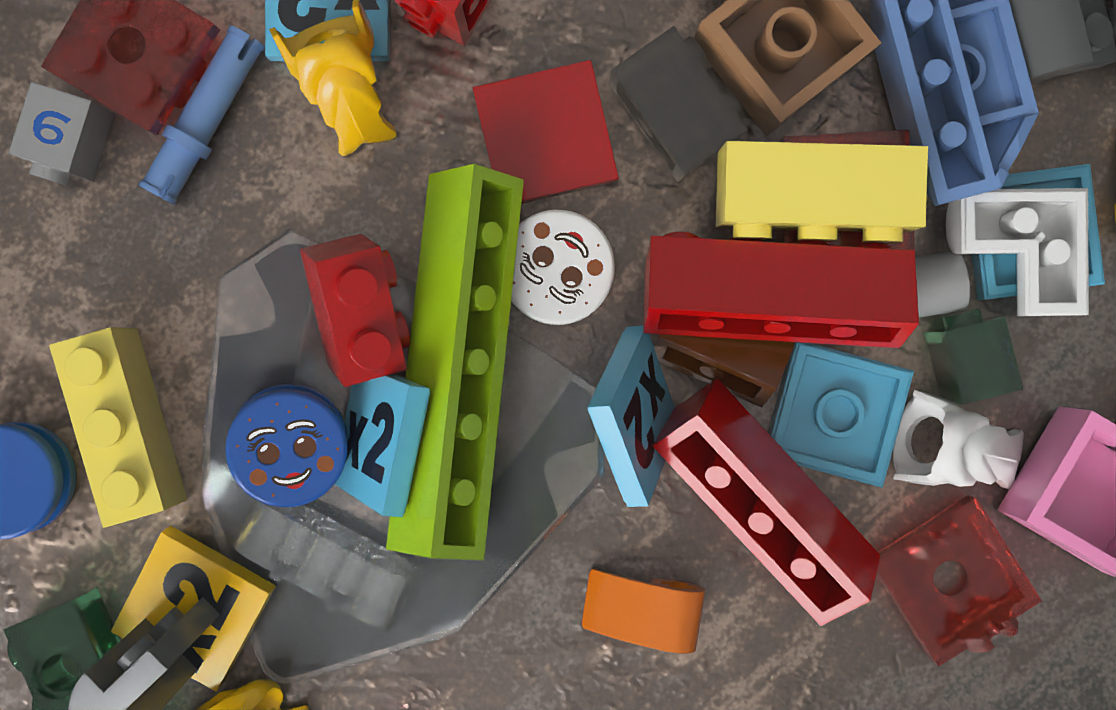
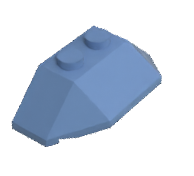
M870 0L871 30L881 41V44L875 49V54L898 141L902 146H928L927 195L934 206L1002 188L1009 174L1008 171L1019 154L1039 114L1009 0Z

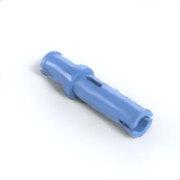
M231 25L227 29L228 33L174 127L169 124L165 127L161 135L167 139L144 179L138 184V186L173 205L176 204L177 197L199 159L207 160L212 151L207 146L259 54L265 49V46L257 39L249 40V34Z

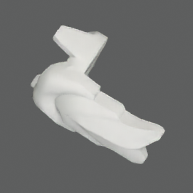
M914 390L913 398L908 402L903 411L893 448V462L896 470L893 479L932 486L949 483L960 487L973 486L976 481L987 484L996 482L1000 487L1010 489L1015 479L1019 460L1021 459L1024 432L1018 429L1006 431L1004 427L990 425L988 418L975 412L966 411L954 401ZM935 417L944 425L943 445L935 461L922 463L913 454L911 447L912 434L921 420Z

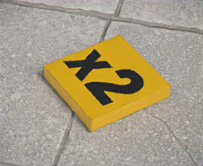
M170 525L161 532L111 632L124 638L145 618L155 626L175 606L185 615L204 597L220 615L182 655L198 669L191 678L217 692L229 675L276 585Z

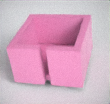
M1059 406L997 510L1099 571L1116 577V424L1092 410Z

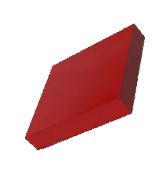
M592 60L472 87L491 169L524 180L521 204L618 182V172Z

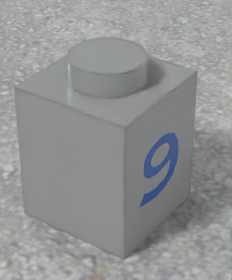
M31 82L8 154L32 162L29 174L66 186H68L71 175L93 182L115 113L93 101Z

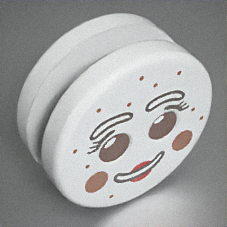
M547 210L534 214L519 224L512 303L529 318L549 325L571 324L593 313L609 294L615 274L613 250L603 231L587 217L568 210Z

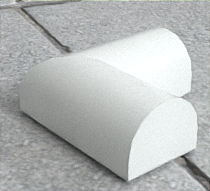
M1088 188L997 189L948 203L946 238L952 253L1016 254L1017 316L1089 315Z

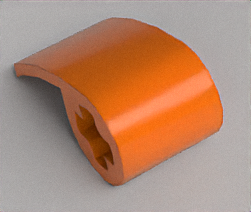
M593 568L589 573L582 626L584 629L648 648L672 653H693L697 647L705 589L693 583L665 578L652 579L648 583Z

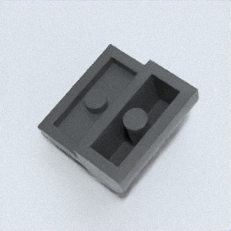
M1009 0L1031 85L1041 83L1056 76L1101 68L1116 62L1114 31L1104 0Z
M202 597L185 615L175 606L155 626L145 618L81 676L71 693L68 710H162L198 670L182 654L219 617L220 613Z

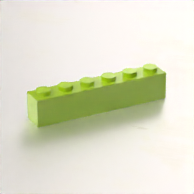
M477 164L432 173L428 177L405 379L429 388L430 396L406 511L403 517L390 516L386 550L427 558L484 560L524 180Z

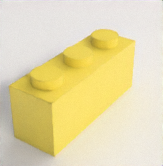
M727 141L718 151L716 228H733V239L771 240L772 229L798 230V241L817 240L834 242L838 239V231L863 232V243H902L903 233L926 227L928 146Z
M109 327L50 344V351L102 527L106 528L161 512L187 501V495L138 328Z

